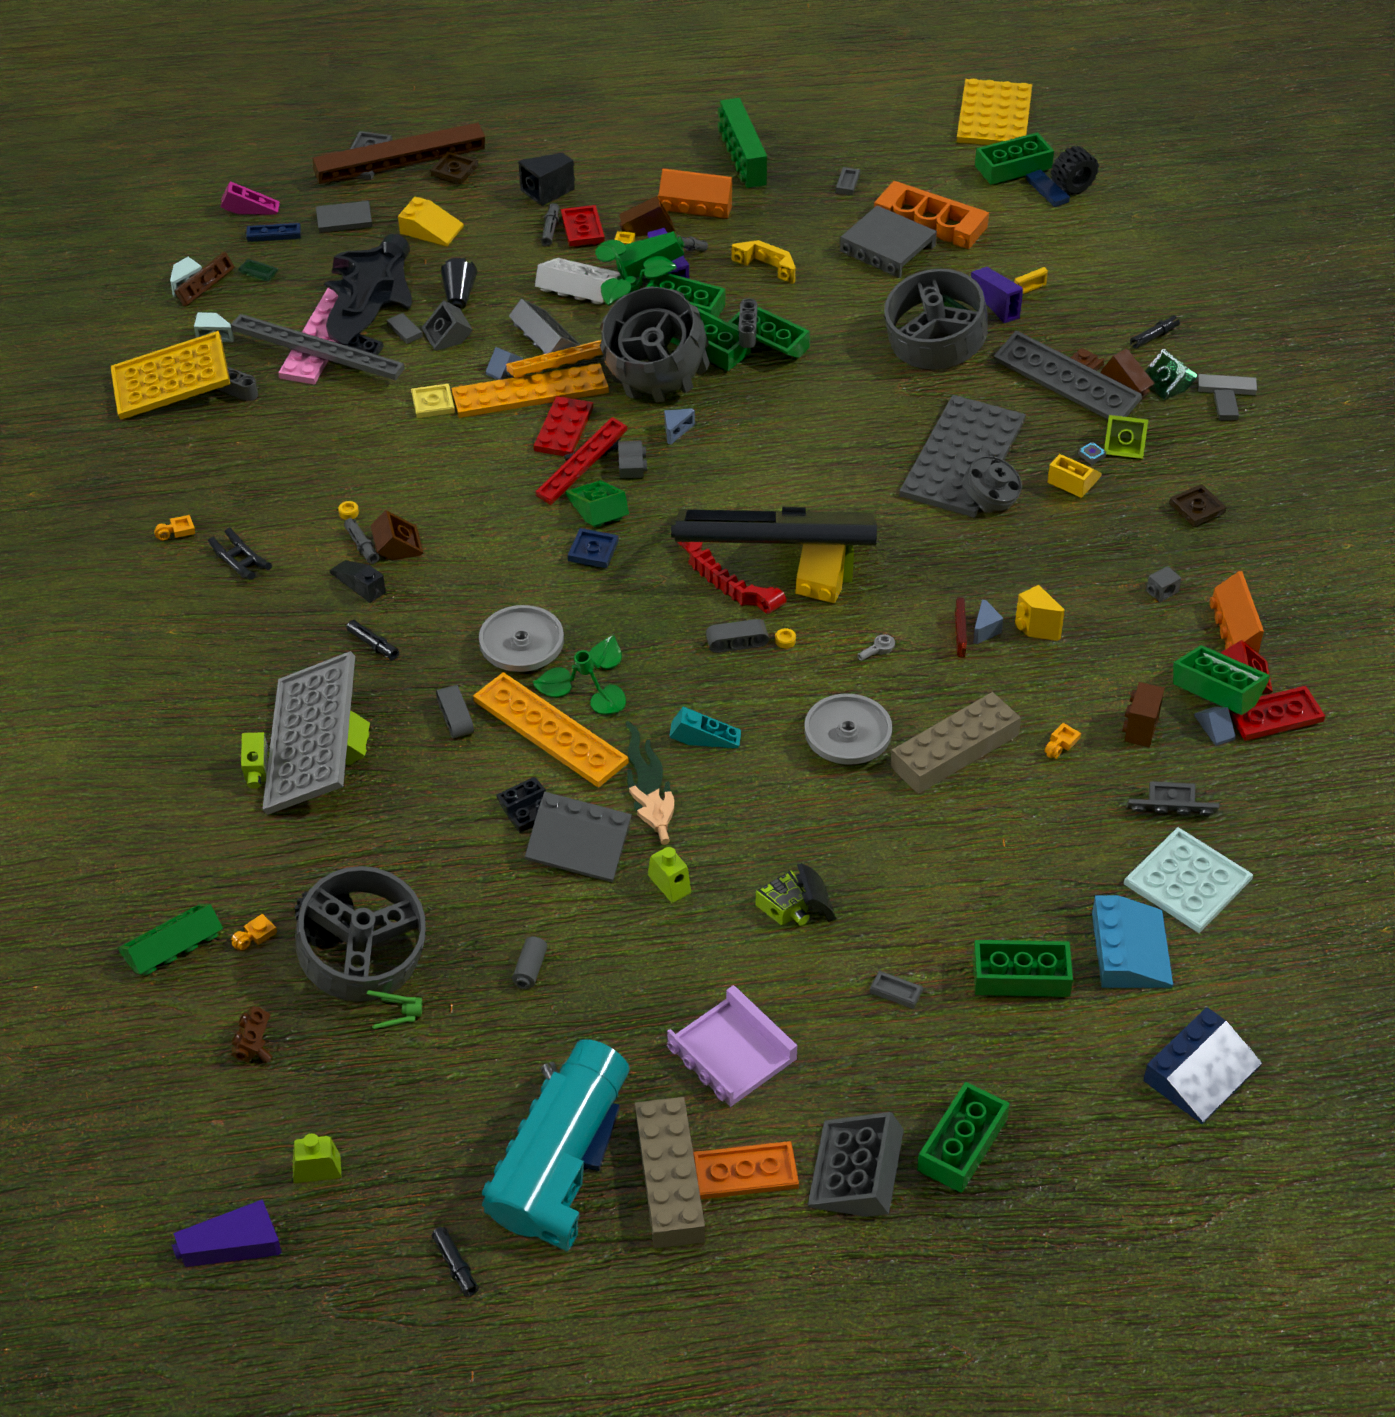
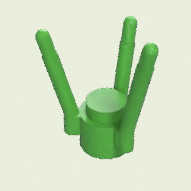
M367 991L368 995L381 997L382 1001L402 1004V1014H407V1017L374 1024L372 1026L373 1029L405 1022H415V1017L422 1016V998Z

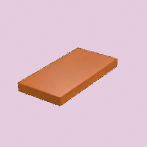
M791 1141L693 1152L701 1200L799 1189Z

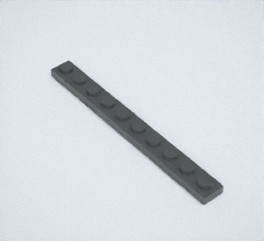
M240 314L231 324L232 331L392 380H396L405 369L404 363Z

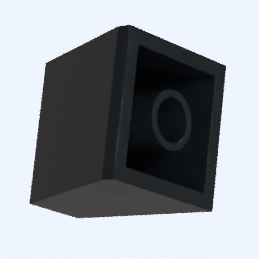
M564 153L518 161L520 190L541 206L575 190L574 161Z

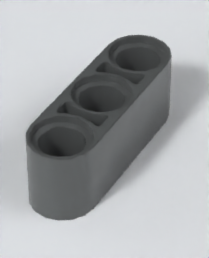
M748 298L740 303L738 343L743 348H751L756 343L757 302L754 299Z
M227 367L230 384L217 388V390L245 401L255 400L258 397L256 379L251 375Z
M760 619L712 625L705 632L709 648L714 653L765 646L769 642L765 622Z
M458 685L436 690L438 704L452 738L473 734L474 726Z

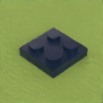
M580 528L568 553V561L607 568L619 542V535Z

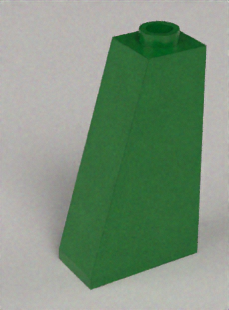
M673 231L625 244L626 253L619 257L627 276L637 278L640 276L641 270L644 269L643 264L646 260L654 256H662L673 261L684 255L683 247H685L682 238L677 237ZM615 258L617 269L623 280H625L618 260Z

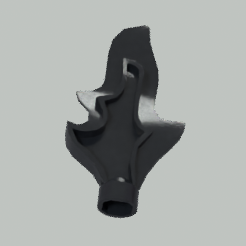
M388 234L378 247L369 250L345 251L334 257L332 273L342 275L343 279L325 282L324 286L334 290L338 295V299L326 323L329 337L338 344L347 346L357 335L369 327L383 304L394 303L406 309L411 308L412 297L404 275V261L410 253V246L405 238L398 234Z

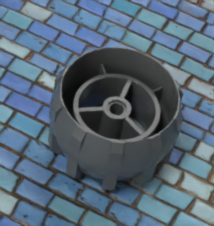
M645 287L633 291L618 299L601 322L600 348L604 361L610 371L613 382L622 383L626 395L633 399H638L643 394L652 395L656 403L666 401L667 394L678 390L687 393L694 388L691 379L695 374H702L708 369L709 360L705 349L708 347L709 342L705 326L697 307L691 305L685 299L683 293L673 289ZM671 339L681 340L677 349L670 354L667 346ZM647 359H648L649 362H641V361H639V360H647Z

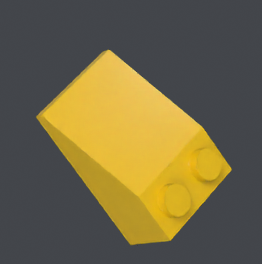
M414 197L398 216L400 234L448 246L464 227L462 222L435 203L420 197Z
M803 544L796 578L795 594L835 603L842 590L846 545Z

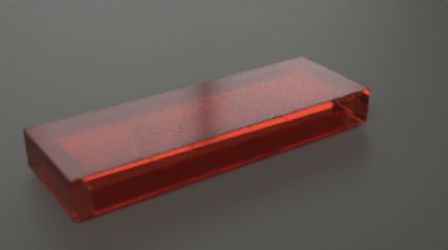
M957 597L955 606L956 649L958 657H965L967 645L965 598Z

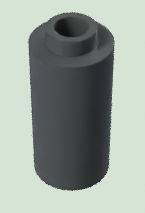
M534 936L525 939L512 976V981L521 989L532 988L535 985L548 947L543 939Z

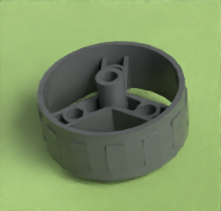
M930 269L915 273L898 283L889 293L885 302L884 317L891 347L902 361L911 366L922 369H943L958 365L976 354L986 340L988 314L983 291L973 278L962 272L951 269ZM943 299H954L972 306L976 311L945 307ZM922 303L924 312L898 330L895 326L903 314L912 307Z
M365 866L347 867L334 871L320 879L309 890L302 902L295 931V947L299 963L306 976L318 988L329 995L343 1000L358 1002L379 999L381 997L368 995L367 991L391 994L402 987L413 974L418 960L420 961L426 936L425 914L415 892L403 880L390 872ZM351 892L371 893L387 899L394 905L375 912L367 908H359L354 911L334 896ZM308 917L347 943L344 973L330 968L313 953L304 932V924ZM341 921L349 923L350 927L347 928ZM381 925L382 928L373 931L374 926ZM413 930L416 938V947L403 964L384 974L368 977L371 946ZM357 964V965H360L361 967H360V968H356V967H354V966H352V965Z

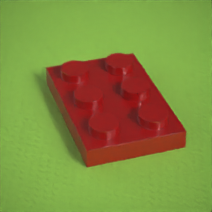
M596 205L561 209V217L569 247L605 242Z

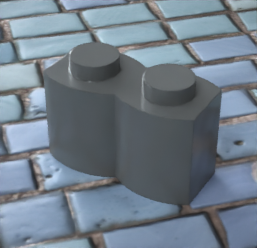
M642 440L618 441L620 479L643 478V472H647V460H643V458H646V446H642Z

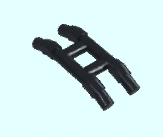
M231 527L224 531L230 542L235 546L231 550L226 552L215 537H211L207 541L216 555L228 563L242 578L250 580L255 578V573L246 568L253 563L261 569L270 570L272 568V564L250 549ZM242 552L247 556V558L240 562L233 558Z

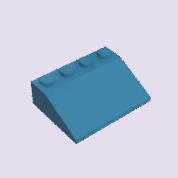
M1095 895L1092 916L1101 988H1173L1162 910L1119 895Z

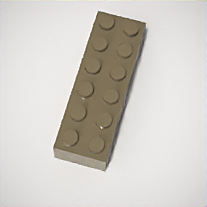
M991 692L892 749L890 767L919 794L1019 735L1021 717L996 694Z
M684 1097L635 1102V1120L654 1249L705 1242V1224Z

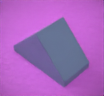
M495 347L486 370V375L502 380L510 374L507 372L506 364L523 360V358Z
M690 408L664 411L667 443L671 445L695 425V410Z
M982 600L974 630L973 643L975 644L1002 633L1003 617L987 600Z
M1213 707L1195 713V718L1215 746L1235 740L1228 707Z

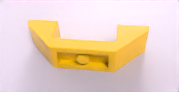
M759 240L732 245V261L747 266L753 259H757L778 267L779 279L792 284L795 283L796 267L790 252Z

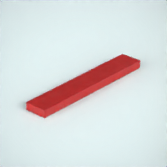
M611 417L535 491L536 496L552 505L627 431V426Z

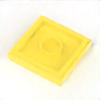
M449 384L411 389L417 418L455 413Z

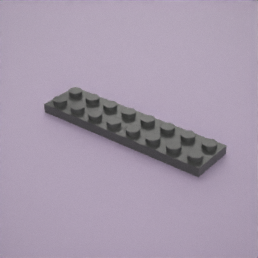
M1017 330L994 355V361L1108 419L1109 415L1127 417L1142 399V394Z

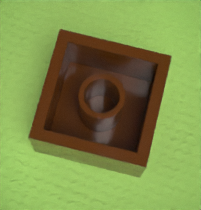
M1139 682L1137 690L1132 689L1129 701L1132 704L1127 705L1125 717L1128 720L1125 719L1122 732L1126 733L1125 742L1150 748L1160 716L1164 687Z

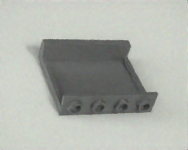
M877 205L841 236L840 252L900 278L902 267L924 247L933 249L936 246L937 231Z

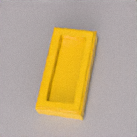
M1045 267L1015 278L1014 283L1021 286L1023 294L1046 285L1048 270Z

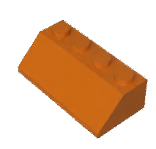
M663 168L658 198L666 211L728 219L732 207V177Z
M1238 571L1214 588L1213 597H1210V607L1214 609L1215 622L1220 626V636L1225 640V649L1243 640L1259 654L1264 630L1243 572Z

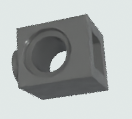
M1167 566L1149 575L1146 591L1159 602H1162L1179 593L1181 577Z

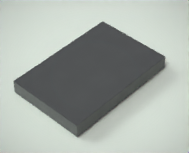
M369 201L316 206L319 233L372 227Z

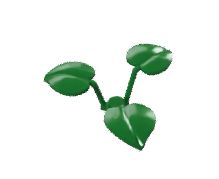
M608 240L598 245L595 251L597 259L601 262H610L616 258L625 280L610 278L601 285V295L608 306L624 295L640 290V286L643 285V275L650 279L658 278L676 269V265L662 256L651 257L644 262V269L641 270L638 280L634 276H627L619 257L626 253L624 243L618 240Z
M612 635L604 639L589 652L586 650L578 651L574 655L575 665H572V675L565 668H552L537 680H534L533 685L540 693L548 697L558 698L565 696L572 690L570 682L574 681L576 671L582 675L590 674L599 692L591 698L592 709L602 715L619 713L626 706V697L623 690L613 684L606 686L602 690L593 672L594 667L596 669L601 667L607 670L614 668L621 662L622 652L615 636Z

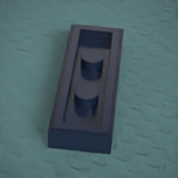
M1041 169L1026 174L1025 180L1054 207L1070 201V197Z
M287 223L247 226V242L301 239V224Z
M613 1103L582 1158V1161H584L583 1168L600 1171L620 1110L619 1104Z

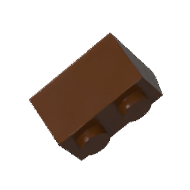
M387 510L370 525L376 551L380 556L391 560H398L423 554L416 525Z

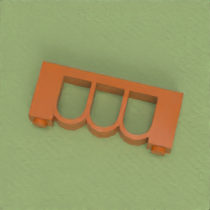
M893 181L874 202V208L878 205L937 231L936 236L939 239L953 242L954 245L970 249L988 227L989 212L897 181ZM905 204L915 207L910 210L901 209ZM927 211L937 214L934 217H923ZM949 219L960 222L956 225L945 224Z

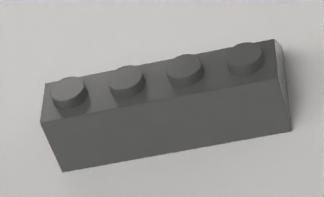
M522 298L509 315L514 321L513 325L523 330V335L533 340V345L543 350V354L581 345L545 309Z

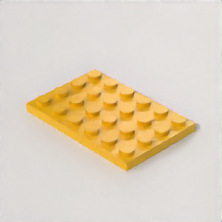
M974 78L965 79L956 142L991 145L1025 136L1027 134L1032 84L986 81Z
M219 331L111 366L117 413L120 420L230 384L222 338Z

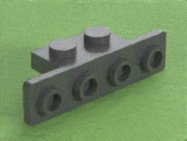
M1150 781L1149 800L1129 799L1126 808H1131L1134 812H1145L1146 809L1155 810L1156 813H1168L1169 810L1177 811L1178 814L1183 815L1191 814V812H1200V815L1211 816L1219 810V803L1195 802V784Z

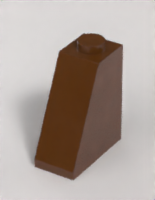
M658 196L619 214L621 230L623 232L635 233V237L646 236L648 232L665 228L667 233L675 231L672 219Z
M1127 348L1113 355L1100 371L1101 374L1142 394V399L1150 394V388L1155 384Z

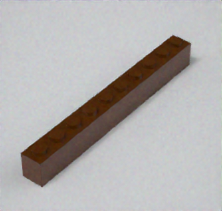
M479 122L316 156L313 157V171L319 184L360 176V174L369 171L375 173L440 159L447 152L464 154L485 149V135Z

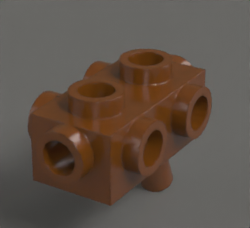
M252 1006L249 1008L248 1013L244 1012L238 1022V1026H240L239 1032L235 1033L231 1045H233L231 1056L237 1060L249 1063L256 1054L266 1064L273 1058L263 1048L266 1041L262 1039L270 1013L262 1010L260 1007Z

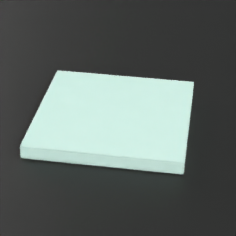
M1177 827L1124 879V885L1200 933L1252 880L1253 874Z

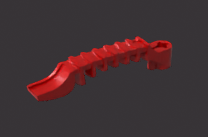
M677 542L689 553L688 563L692 565L693 570H697L701 577L704 576L709 583L715 585L716 589H721L725 595L731 596L733 601L737 600L741 606H757L765 613L770 614L786 604V596L779 588L771 586L769 588H762L752 584L746 587L744 580L738 582L736 575L729 576L728 570L726 568L722 570L721 565L716 563L709 549L701 550L702 542Z

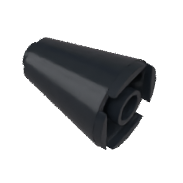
M464 258L448 259L441 266L446 299L448 303L461 310L466 307L477 277V267L473 262L471 264L466 262Z

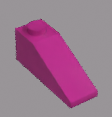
M230 181L222 196L220 207L236 214L277 215L280 201Z

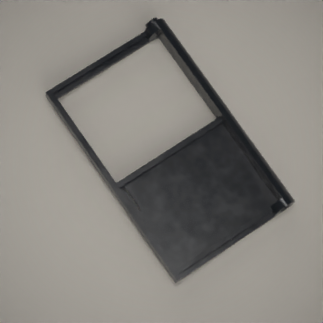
M783 506L782 511L679 509L675 525H671V538H675V542L876 546L877 524L872 513L806 511V507ZM685 520L776 521V523L703 522Z

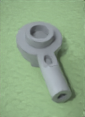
M879 635L875 638L874 645L858 653L857 656L860 661H863L877 653L880 655L890 653L895 646V640L890 635Z

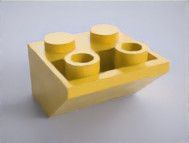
M1059 454L1049 465L1047 483L1082 498L1097 482L1102 473Z

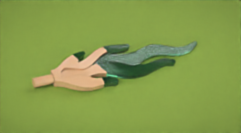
M626 721L625 724L632 735L627 756L630 763L634 766L638 777L636 785L633 781L632 771L627 769L628 790L636 800L633 803L634 810L644 822L650 825L655 832H658L661 844L666 845L670 842L667 830L675 805L670 782L667 781L665 783V799L662 800L659 796L663 780L662 763L653 752L650 739H647L645 743V753L650 764L648 765L643 760L639 749L640 733L632 723Z

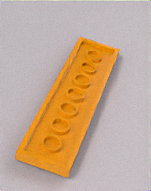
M600 363L451 388L459 418L552 403L556 396L576 399L609 393V387Z
M504 672L473 695L475 703L598 788L629 763L628 757Z

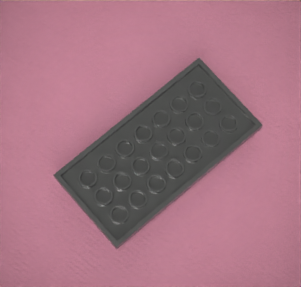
M952 395L902 485L899 496L975 518L980 506L962 486L961 481L971 463L980 457L993 456L1005 460L1025 421L1026 414Z

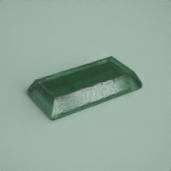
M247 259L238 268L243 274L268 282L279 270L251 259Z

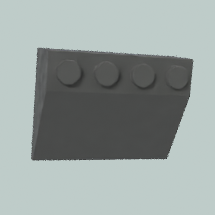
M544 792L525 854V860L613 883L629 832L632 814Z
M892 1112L824 1121L808 1201L810 1208L865 1217L889 1214L904 1130Z

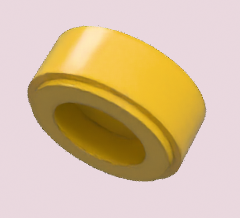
M353 501L343 502L338 507L339 516L342 519H354L359 514L358 505Z
M787 628L778 630L775 634L776 645L784 649L793 647L796 643V633Z

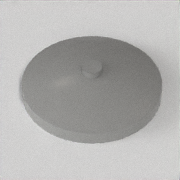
M516 605L501 609L485 620L479 632V644L483 656L494 666L508 671L524 672L541 668L552 662L563 648L564 633L560 621L549 611L536 606Z
M837 694L820 700L809 710L805 718L804 733L808 745L822 758L839 764H860L873 760L886 750L891 741L892 722L888 712L876 701L857 694Z

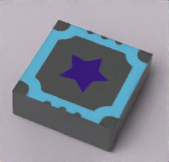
M1091 442L1079 449L1078 455L1093 465L1106 457V451L1094 442Z

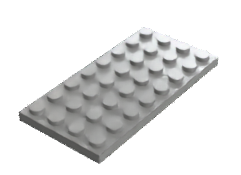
M351 651L278 679L262 809L267 815L343 787L355 655Z

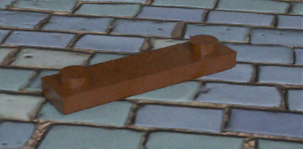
M222 252L177 287L174 292L182 305L187 306L234 269L235 266L227 253Z

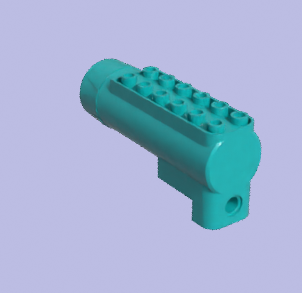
M584 1039L576 1043L567 1061L562 1065L560 1072L554 1071L550 1080L545 1079L540 1091L542 1094L539 1099L535 1098L533 1100L527 1120L523 1119L517 1131L519 1133L517 1138L509 1142L504 1161L499 1160L494 1170L495 1176L492 1182L487 1181L482 1191V1195L485 1196L482 1203L485 1214L491 1216L497 1223L511 1232L526 1237L535 1236L567 1252L570 1250L578 1235L579 1212L570 1208L583 1183L584 1161H582V1158L608 1110L617 1099L618 1092L629 1074L630 1068L623 1056L613 1048L598 1041Z

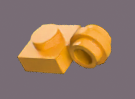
M190 515L171 518L170 525L158 524L155 527L154 533L156 538L164 541L170 537L171 533H174L175 538L195 534V528Z
M1062 723L1051 734L1050 742L1045 747L1044 752L1047 753V757L1057 759L1063 748L1069 751L1080 740L1081 733Z
M261 914L243 926L245 932L237 931L231 937L232 946L237 950H245L250 946L252 940L257 945H260L275 935L277 929Z

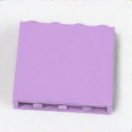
M734 985L726 990V999L677 1034L671 1029L667 1031V1046L669 1050L683 1059L685 1066L690 1070L693 1069L698 1074L701 1082L704 1085H709L714 1090L717 1098L725 1101L730 1107L797 1060V1045Z

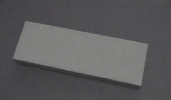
M1198 374V391L1214 393V390H1234V394L1256 395L1257 383L1256 378Z

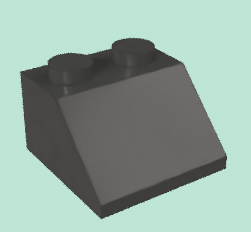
M445 300L421 327L436 351L462 344L473 330L460 308Z

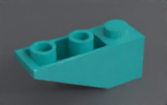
M684 706L671 722L670 738L687 745L738 748L740 745V729Z

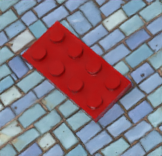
M556 396L534 443V451L558 456L573 453L593 410V402Z
M1307 686L1260 696L1256 706L1243 715L1229 710L1230 718L1244 741L1321 723L1325 720V714Z

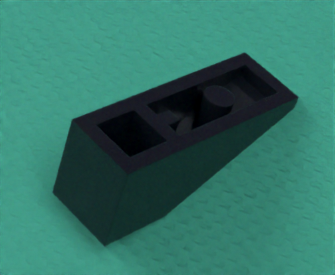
M344 560L330 570V574L369 603L386 593L384 575L370 565Z

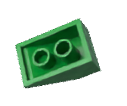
M602 480L565 491L566 496L584 521L594 527L603 526L605 522L610 520H621L623 516L629 515L625 491Z

